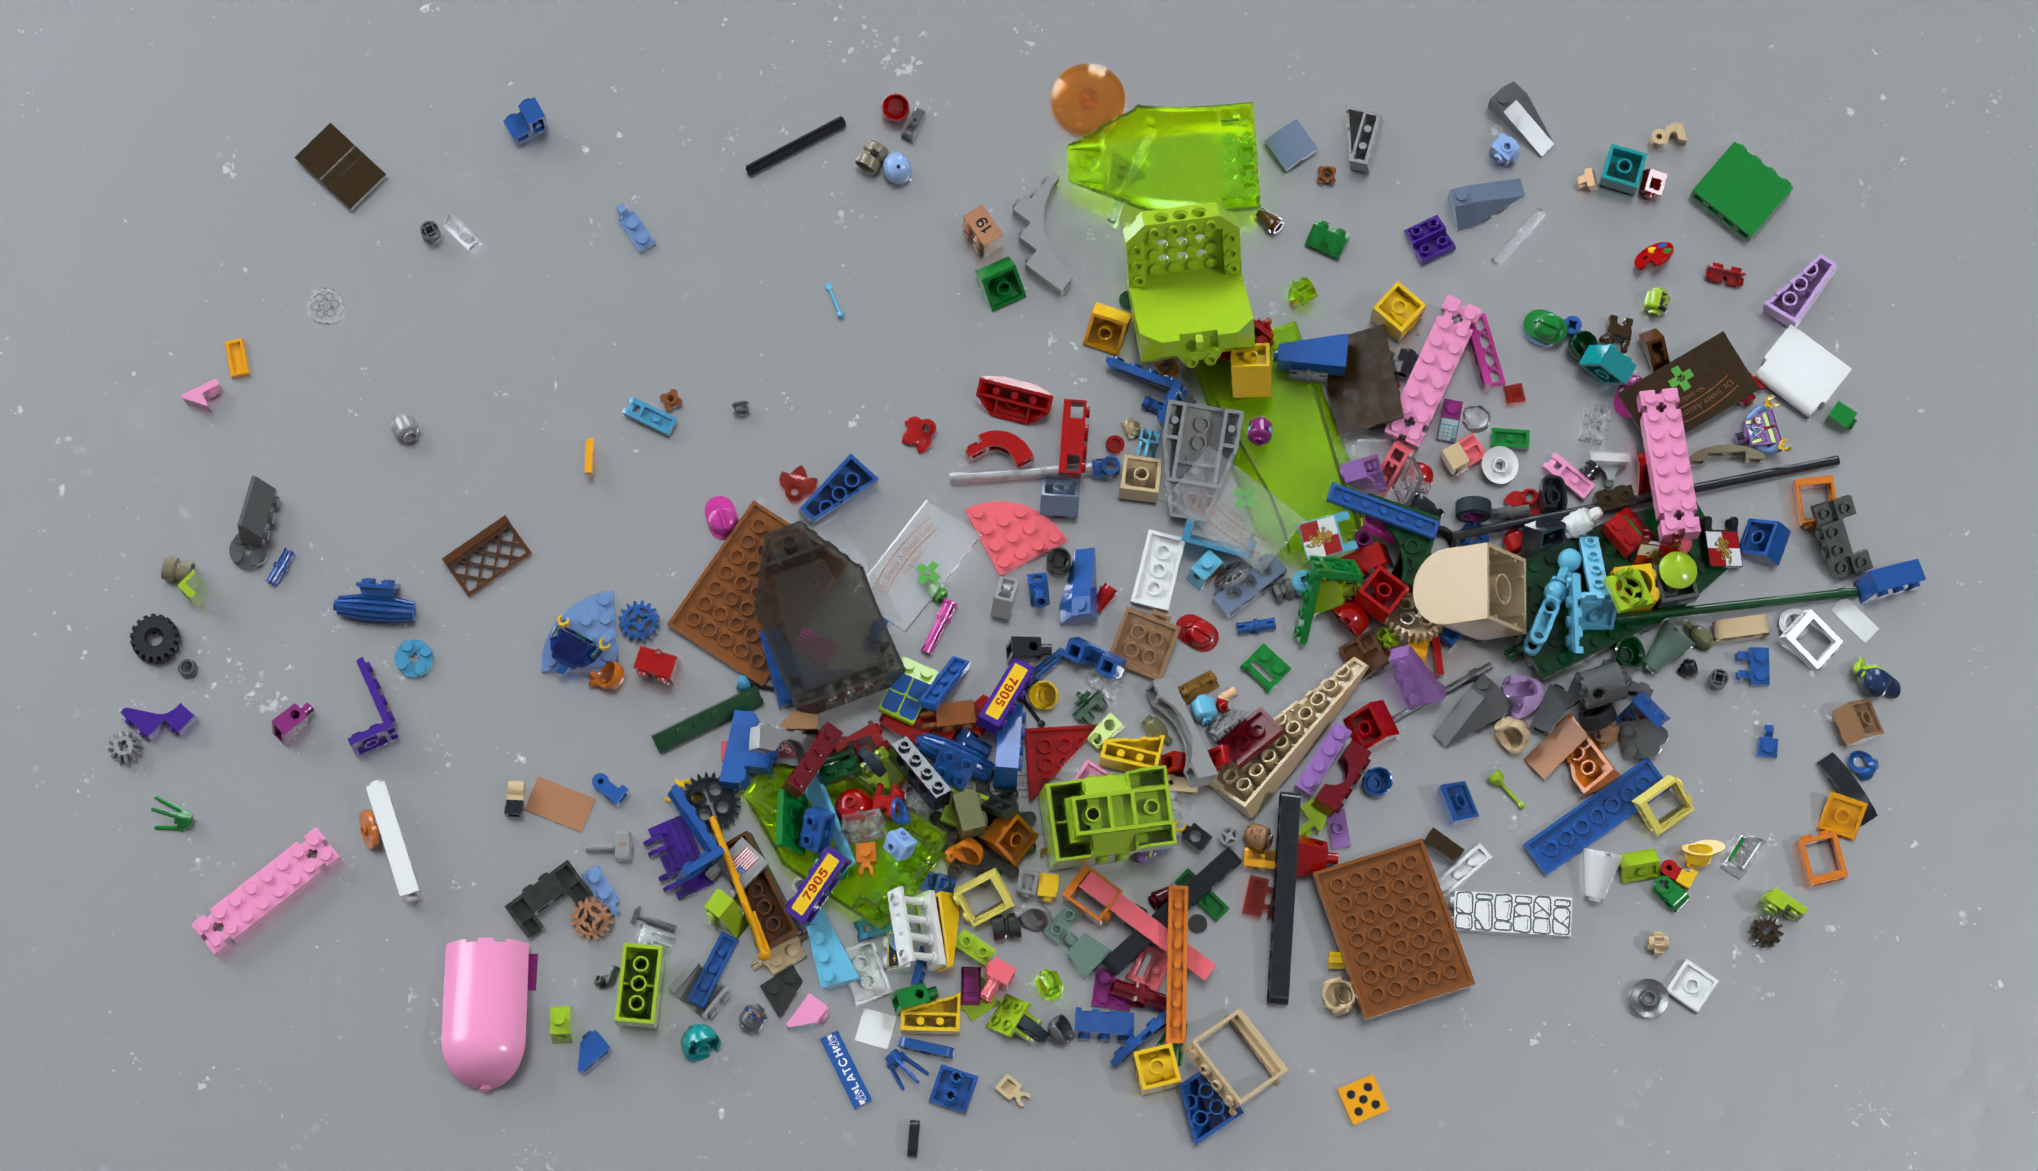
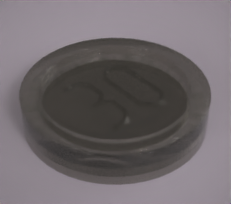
M1195 914L1189 918L1188 928L1194 934H1201L1207 928V920L1203 915Z

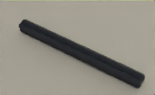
M840 116L745 166V170L751 176L846 126V122Z

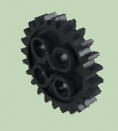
M705 772L704 778L697 774V781L690 778L691 785L684 784V787L687 789V791L684 790L687 801L695 807L698 817L702 812H707L712 817L711 808L709 805H706L707 798L702 791L705 788L709 801L711 803L714 802L713 810L717 816L721 831H723V826L729 829L728 823L735 824L733 817H739V813L735 810H741V806L736 804L741 802V798L736 797L739 794V790L723 789L719 782L720 776L716 778L715 772H713L711 777ZM716 787L720 790V794L712 795L710 789ZM698 794L702 797V801L694 802L692 796ZM725 805L728 810L725 813H720L717 807ZM709 819L703 820L708 830H711L712 835H714Z

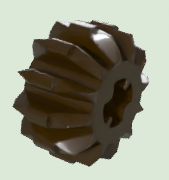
M1761 915L1759 920L1755 919L1753 921L1755 926L1750 927V930L1755 932L1750 937H1757L1755 944L1758 945L1762 942V948H1765L1767 943L1770 948L1774 947V942L1778 944L1781 941L1779 937H1782L1784 934L1778 931L1783 928L1782 924L1776 925L1778 922L1777 918L1771 921V915H1768L1766 919ZM1766 928L1770 930L1767 935L1763 933Z

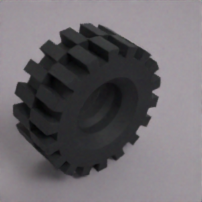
M151 614V617L143 616L144 619L142 621L140 619L137 620V626L133 625L132 627L133 633H130L132 649L146 663L150 662L152 665H156V662L164 664V660L169 662L172 660L170 657L172 655L176 656V650L180 649L181 646L179 644L181 637L178 628L171 619L165 618L162 614H159V616ZM152 632L162 634V642L157 646H152L148 643V636Z

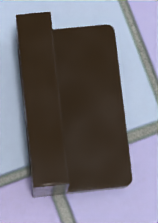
M1434 827L1423 839L1426 848L1451 866L1456 863L1464 852L1462 847Z

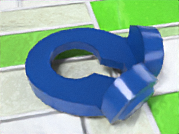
M1857 750L1848 757L1850 769L1859 774L1864 781L1871 779L1874 775L1873 772H1877L1879 769L1878 760L1873 759L1867 752ZM1858 757L1863 758L1869 768L1855 766L1854 760Z

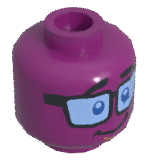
M1257 417L1251 420L1248 425V440L1256 446L1268 444L1272 439V423L1264 417Z

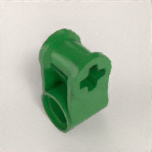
M1667 876L1659 877L1652 884L1653 893L1674 912H1678L1690 899L1689 895ZM1664 883V888L1660 889V885Z

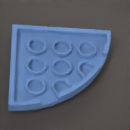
M613 591L589 596L574 604L562 615V623H565L567 618H569V628L596 642V647L594 648L585 642H581L575 636L564 631V628L557 639H554L553 634L558 626L557 620L544 645L541 672H561L558 670L561 663L568 667L567 671L603 668L610 661L619 663ZM605 638V641L601 643L604 647L611 643L608 651H602L593 660L590 659V655L599 647L600 639ZM562 653H567V658L570 657L571 660H574L570 663V661L566 659V654Z

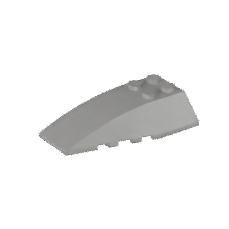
M1168 399L1162 439L1169 516L1208 521L1196 508L1209 519L1210 513L1207 510L1209 507L1210 510L1213 509L1214 506L1204 495L1215 505L1238 451L1244 411Z

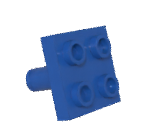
M941 1064L929 1102L966 1114L979 1076Z

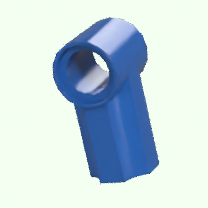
M961 728L953 740L978 752L985 758H988L993 748L992 745L975 737V734L971 731H963Z

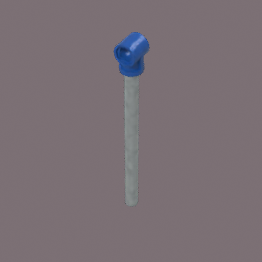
M1115 456L1092 459V463H1086V472L1081 475L1093 474V478L1105 477L1107 479H1114L1120 473V461ZM1079 464L1067 465L1066 471L1079 472ZM1113 464L1116 468L1109 471L1106 469V466ZM1059 465L950 473V484L1058 477Z

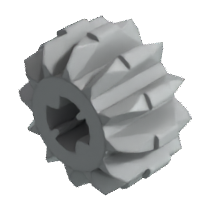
M121 731L120 737L114 734L113 737L116 740H109V744L112 745L108 748V751L112 753L111 758H117L118 763H121L124 759L126 764H129V758L136 761L134 754L140 755L141 752L138 748L142 746L141 743L137 742L139 738L133 736V733L130 731L126 735L124 731ZM125 744H127L128 749L126 750V749L124 748V751H123V750L121 749L122 745L125 746Z

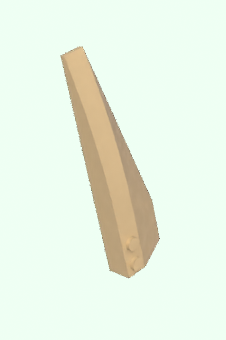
M1356 657L1350 659L1334 671L1335 674L1332 677L1325 678L1315 690L1308 691L1304 694L1305 697L1299 702L1296 700L1273 718L1284 730L1285 734L1241 769L1230 759V764L1222 767V770L1217 772L1218 775L1208 786L1237 810L1252 819L1322 736L1346 703L1369 666Z

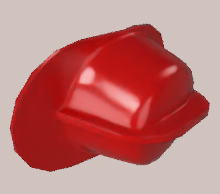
M1186 614L1177 620L1176 625L1181 627L1178 638L1182 642L1201 652H1208L1217 645L1219 633L1208 621L1194 614Z

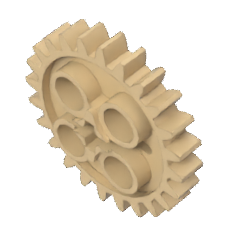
M1413 592L1406 594L1405 598L1384 623L1389 625L1388 630L1394 629L1393 635L1400 634V639L1407 637V642L1414 639L1415 643H1417L1418 639L1425 643L1426 638L1432 641L1433 636L1437 638L1438 634L1443 630V626L1428 621L1420 614L1414 602Z

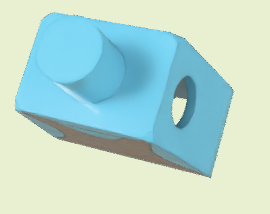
M1209 549L1191 567L1186 579L1201 591L1225 567V564Z

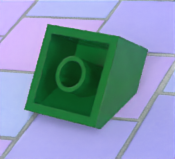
M1009 256L975 271L980 288L992 311L1026 297L1017 267Z

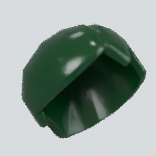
M1582 330L1569 339L1568 349L1576 360H1581L1588 346L1598 345V342L1591 332Z

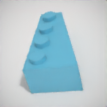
M821 907L810 925H806L821 988L827 991L850 983L863 981L829 916Z

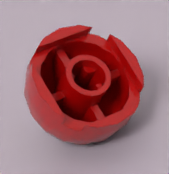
M1345 600L1343 605L1332 609V613L1337 620L1343 623L1353 636L1358 637L1367 629L1369 616L1353 600Z
M858 788L846 789L840 793L835 802V812L842 824L851 828L863 827L871 820L872 799L868 793Z

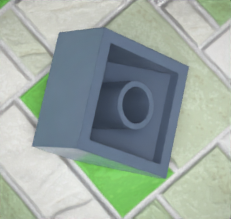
M1042 478L1040 515L1047 517H1078L1080 479Z

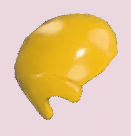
M1037 681L1030 687L1028 698L1033 707L1048 710L1057 704L1059 690L1049 681Z

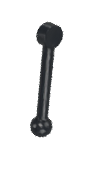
M1024 695L1021 702L1025 704L1038 722V727H1045V721L1040 720L1026 701V696Z

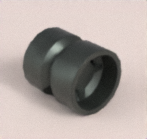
M1062 547L1051 549L1046 559L1048 573L1056 578L1066 576L1071 568L1070 553Z
M1014 913L1008 914L1006 918L1003 915H996L991 918L994 941L1005 940L1008 935L1013 939L1022 938L1020 918H1017Z

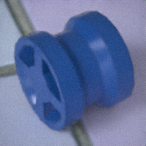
M1569 316L1564 320L1568 329L1566 337L1571 338L1574 334L1580 332L1582 322L1578 317Z

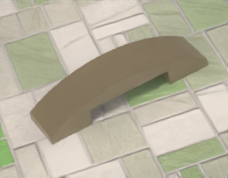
M1726 444L1699 450L1689 456L1690 465H1706L1708 457L1743 456V464L1763 463L1765 454L1750 447Z

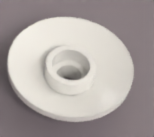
M1495 446L1484 454L1481 466L1488 480L1496 484H1505L1517 475L1519 462L1512 450L1504 446ZM1496 463H1499L1501 465L1500 469H1497L1495 467Z

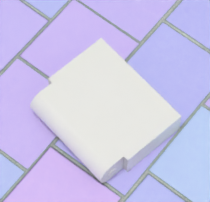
M1790 324L1761 362L1763 366L1759 368L1754 377L1810 418L1818 407L1823 408L1852 369Z

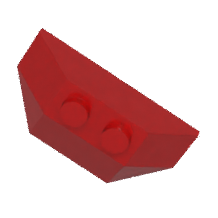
M980 376L976 392L977 398L980 399L990 415L1027 425L1050 414L1054 397L1052 393L1039 385L1004 376Z

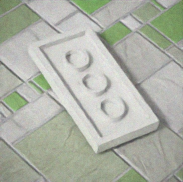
M1149 529L1131 599L1132 604L1168 612L1185 546V541H1181L1182 537Z

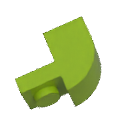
M1316 796L1300 807V813L1307 822L1299 827V835L1309 837L1313 834L1312 830L1319 835L1324 829L1327 816L1311 806Z

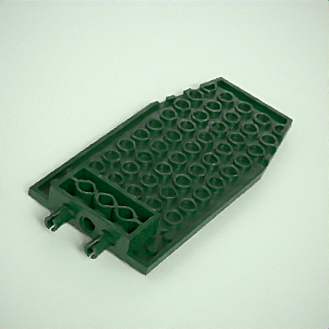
M1697 503V512L1694 517H1699L1700 520L1705 516ZM1654 508L1635 511L1634 513L1654 534L1651 537V541L1660 542L1657 529L1660 521H1656ZM1604 522L1580 537L1599 538L1607 577L1615 567L1632 566L1636 551L1625 559L1600 531L1606 523ZM1702 529L1698 539H1691L1692 548L1687 553L1697 566L1695 580L1699 594L1729 569L1708 567ZM1571 538L1526 560L1527 633L1544 599L1545 586L1559 572L1558 555L1561 551L1568 548L1575 549L1580 553L1579 538ZM1581 562L1580 568L1571 573L1580 574L1581 592H1588ZM1627 580L1628 585L1632 587L1638 586L1635 581ZM1624 588L1625 591L1630 596H1632V591L1628 588ZM1636 593L1634 597L1641 598L1642 593ZM1565 600L1559 606L1549 636L1537 655L1529 656L1522 650L1527 634L1512 636L1517 645L1504 650L1503 654L1505 657L1508 655L1506 658L1508 662L1523 655L1529 668L1534 666L1540 679L1543 681L1616 645L1624 636H1634L1669 618L1614 624L1613 630H1583V637L1579 640V646H1583L1584 653H1574L1568 650V647L1565 645V637L1568 635L1565 619L1569 613ZM1689 603L1665 608L1683 607ZM1655 604L1651 610H1656L1657 605ZM1545 606L1546 610L1553 611L1550 607ZM1530 641L1528 642L1530 649H1536L1537 645Z

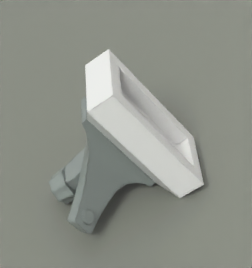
M1590 452V459L1598 464L1606 474L1604 485L1607 487L1613 486L1616 472L1630 463L1631 455L1629 453Z

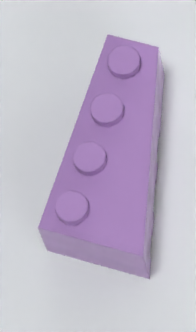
M1820 254L1799 275L1791 279L1784 288L1780 289L1770 300L1768 299L1764 303L1763 312L1787 327L1792 324L1797 328L1835 274L1837 263Z

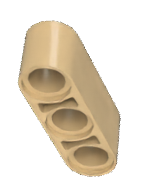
M1765 614L1712 622L1715 642L1758 638L1770 634L1767 615Z

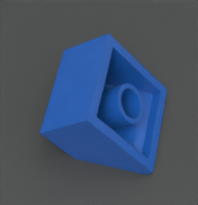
M1749 518L1740 541L1741 555L1763 564L1779 565L1791 530L1779 521Z

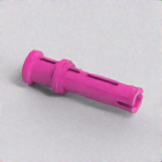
M943 598V604L939 612L935 614L936 620L920 650L930 656L946 624L951 622V616L955 608L959 606L947 598Z

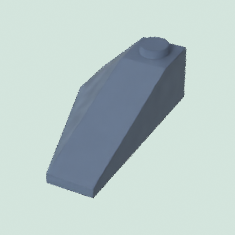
M1520 178L1467 185L1451 189L1448 194V200L1458 231L1479 226L1483 221L1495 216L1496 213L1525 197Z

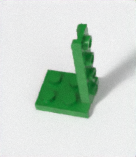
M1310 555L1309 563L1311 568L1310 572L1306 574L1307 586L1306 590L1302 592V608L1298 610L1299 621L1298 625H1295L1294 636L1299 644H1306L1308 641L1322 578L1330 581L1339 579L1348 583L1362 582L1363 573L1355 560Z

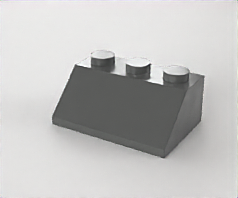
M253 475L237 525L242 544L264 547L265 541H268L270 537L269 527L270 524L274 523V510L279 506L280 497L277 496L276 488Z

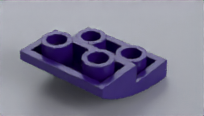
M1438 215L1404 230L1413 251L1422 265L1456 250L1454 242L1448 235L1446 227Z

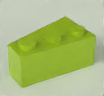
M719 888L704 905L707 921L714 927L719 925L736 939H739L749 926L745 913L743 911L742 913L739 912L740 906Z

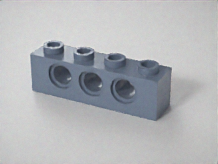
M1273 552L1270 555H1263L1258 560L1259 563L1254 567L1250 565L1248 575L1241 582L1224 590L1220 588L1213 594L1212 603L1226 620L1268 589L1271 584L1286 575V567ZM1266 570L1269 575L1262 577L1258 571ZM1245 581H1251L1254 586L1252 588H1246L1243 585V583ZM1235 592L1239 597L1233 600L1229 598L1228 594Z

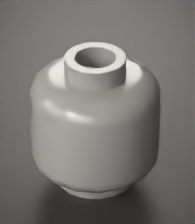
M397 415L391 424V430L400 442L409 443L417 438L419 427L411 415Z

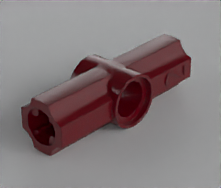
M1116 978L1112 981L1109 989L1110 996L1129 1001V1004L1136 1008L1147 1007L1159 1012L1166 1011L1167 995L1150 990L1148 985L1142 983L1132 984Z

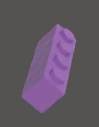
M1338 722L1334 723L1295 784L1294 791L1309 800L1311 799L1352 734L1351 730Z

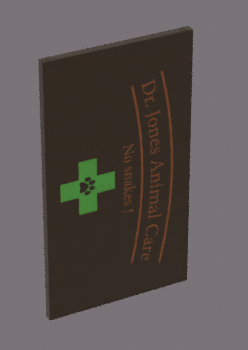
M1722 331L1618 393V397L1641 431L1640 419L1643 413H1638L1636 401L1639 391L1655 390V394H1660L1662 389L1677 388L1680 401L1677 409H1681L1686 434L1760 389L1727 338L1726 333Z

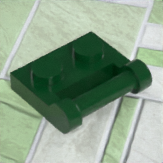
M852 746L847 747V750L830 754L819 769L825 787L862 775ZM847 757L850 758V759H847V760H844V761H840V762H837V763H834V764H831V765L824 766V764H828V763H831V762H834V761H837V760H841V759H844V758H847Z

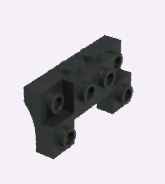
M1845 495L1810 506L1817 528L1815 534L1817 539L1821 541L1823 547L1821 548L1823 558L1827 560L1832 579L1836 580L1850 574H1858L1872 569L1873 565L1867 549L1853 553L1843 522V518L1857 514L1851 495Z
M568 860L549 874L547 872L542 874L538 878L539 881L537 883L526 886L522 890L523 893L504 906L529 940L545 929L536 916L568 893L576 905H578L579 901H583L592 894L589 887Z

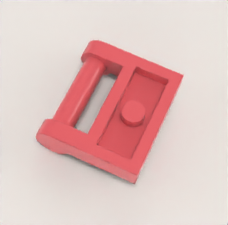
M1148 945L1136 958L1125 979L1133 983L1148 985L1150 990L1157 992L1167 972V954ZM1147 953H1149L1152 957L1142 978H1140L1137 974Z

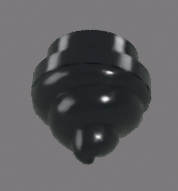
M1685 659L1677 671L1686 677H1694L1695 674H1698L1695 659Z

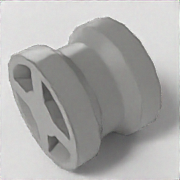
M1233 827L1223 828L1219 835L1221 846L1233 848L1239 838L1237 830Z

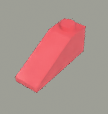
M1400 440L1393 443L1381 464L1388 491L1374 495L1383 498L1387 496L1412 456L1414 448Z

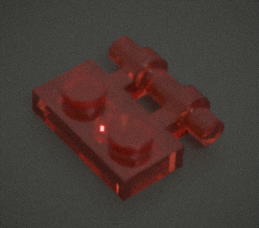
M1250 875L1242 914L1261 918L1262 912L1267 911V920L1272 921L1273 888L1268 887L1269 879ZM1266 894L1272 895L1270 905L1264 904Z

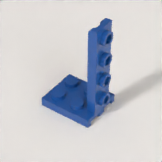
M1107 356L1106 363L1110 369L1168 390L1164 397V406L1157 413V421L1164 430L1168 399L1184 402L1188 391L1182 385L1183 382L1169 375H1165V377L1160 376L1153 369H1141V366L1134 362H1131V364L1125 363L1124 359L1118 356L1113 358Z
M675 784L668 792V797L705 851L698 856L699 859L695 862H692V860L688 861L678 871L679 875L675 880L681 886L714 866L722 858V854L725 851L722 846L718 847L715 837L709 834L706 823L699 819L695 807L687 801L684 790Z

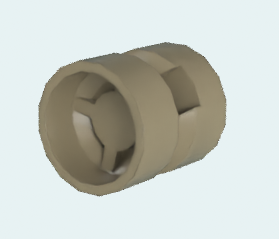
M869 139L863 148L864 152L858 155L855 163L865 172L875 175L881 166L880 162L884 161L889 151L881 143Z
M167 555L162 566L161 578L171 582L176 579L180 583L192 570H195V562L189 560H182L180 562L178 557Z

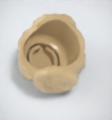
M1508 716L1500 719L1495 724L1496 738L1510 754L1520 753L1528 747L1531 734L1524 721Z
M1333 977L1323 983L1324 990L1322 996L1326 1007L1332 1011L1333 1015L1340 1016L1353 1011V1005L1356 1004L1357 999L1351 982L1344 980L1343 977Z

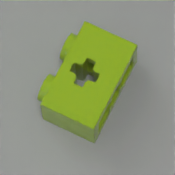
M964 928L956 939L955 950L983 969L986 968L989 960L992 961L996 955V949Z

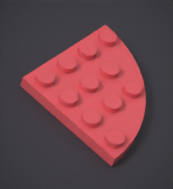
M993 501L965 509V513L999 576H1003L1047 554L1053 548L1061 547L1068 543L1061 530L1048 517L1040 515V512L1022 504Z

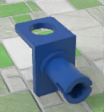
M1046 572L1027 574L1031 606L1042 608L1049 605L1050 599ZM1040 577L1042 579L1034 580L1033 578Z

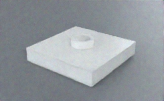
M1686 959L1666 989L1670 996L1695 1013H1698L1719 980Z

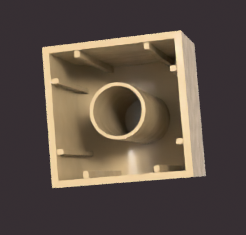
M1486 542L1439 550L1430 555L1420 566L1414 580L1413 597L1418 611L1428 621L1477 640L1527 634L1525 558Z

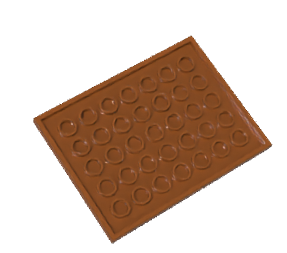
M753 500L673 614L667 626L763 687L769 680L770 673L759 632L778 627L785 644L790 649L841 576L849 561Z
M1422 838L1312 873L1364 1020L1475 985L1473 975Z

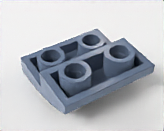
M1297 119L1264 141L1286 171L1318 150Z

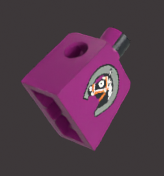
M308 702L302 707H299L297 704L291 705L272 720V733L286 746L308 726V716L314 712V708Z

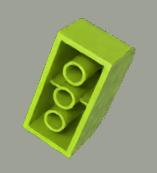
M623 943L615 1012L616 1025L657 1028L665 963L663 946Z

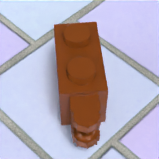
M973 700L942 703L937 711L920 713V718L936 717V722L923 724V730L937 729L938 731L942 730V733L953 732V729L961 728V730L965 731L971 730L976 726Z

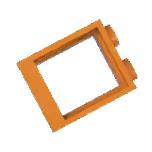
M1833 475L1799 478L1793 481L1792 488L1799 528L1804 527L1806 530L1816 528L1814 519L1805 520L1800 490L1826 488L1828 501L1837 499Z
M1830 830L1821 831L1818 833V836L1811 837V834L1804 835L1795 843L1808 888L1842 881L1848 877L1836 831L1831 833ZM1831 839L1839 870L1813 876L1805 845Z
M1085 864L1062 893V898L1101 926L1103 922L1107 923L1111 918L1112 913L1109 909L1119 895H1123V890ZM1090 871L1118 891L1100 916H1097L1074 899V896L1080 890L1079 886Z

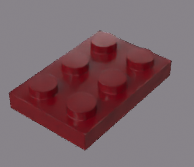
M1260 707L1216 743L1218 746L1223 744L1229 746L1230 759L1241 769L1285 734V732Z

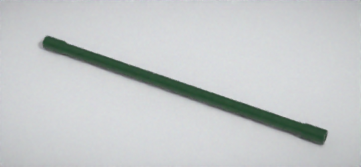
M1854 586L1836 590L1638 612L1629 611L1617 613L1615 625L1635 621L1857 598L1858 590Z

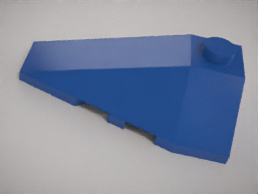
M1094 547L1075 551L1059 606L1061 626L1098 621Z

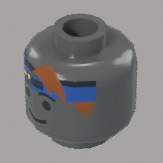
M757 1003L754 1006L751 1004L746 1005L738 1017L739 1026L751 1034L759 1032L767 1021V1015L764 1013L766 1009Z

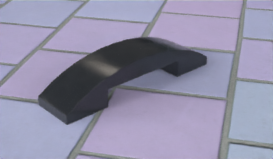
M1833 752L1817 762L1827 779L1830 778L1841 795L1868 803L1861 827L1878 816L1860 784Z

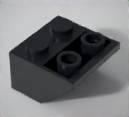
M1548 516L1525 524L1522 531L1521 557L1528 560L1564 542L1566 523Z

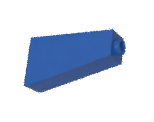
M1349 334L1279 343L1278 351L1274 350L1273 362H1277V370L1290 371V368L1307 371V369H1311V371L1328 372V375L1345 376Z

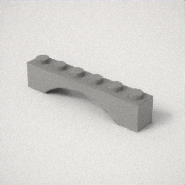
M1173 677L1153 680L1146 689V693L1153 707L1162 712L1173 723L1182 738L1186 753V763L1183 772L1190 787L1210 785L1218 775L1217 769L1209 756V752L1202 741L1177 684H1175Z

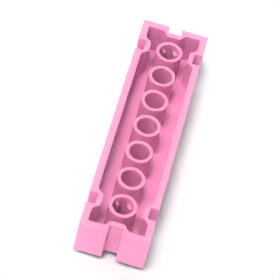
M1449 294L1441 308V312L1444 315L1443 317L1437 316L1400 396L1404 418L1388 423L1384 430V435L1398 440L1400 436L1406 439L1405 444L1419 450L1425 437V433L1422 430L1423 428H1429L1471 338L1473 330L1469 328L1470 326L1476 327L1482 314V309L1468 304L1466 308L1461 305L1462 300ZM1458 317L1460 318V321H1462V323L1458 322L1456 325L1454 324V320L1452 319H1456ZM1412 420V424L1415 425H1410V427H1406V423L1404 422Z
M1662 389L1660 394H1655V390L1639 391L1636 401L1638 413H1643L1640 425L1656 521H1660L1657 528L1659 541H1672L1673 533L1681 534L1683 540L1698 539L1701 527L1699 517H1694L1697 512V503L1681 409H1677L1680 402L1678 389Z
M316 827L303 836L306 839L301 845L298 842L294 843L209 909L212 912L210 916L206 918L202 915L191 923L203 940L208 938L205 943L217 958L230 949L228 946L233 940L236 943L241 941L322 878L324 875L321 871L327 867L329 870H332L342 862V859L331 845L327 848L325 847L328 842ZM312 853L316 854L317 857L315 859L310 856ZM218 926H221V927H222V929H223L222 932H219V931H218V929H217Z

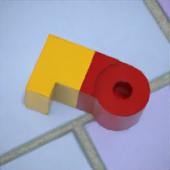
M1670 859L1663 861L1660 866L1661 876L1669 877L1686 892L1698 874V871L1693 868L1690 872H1687Z

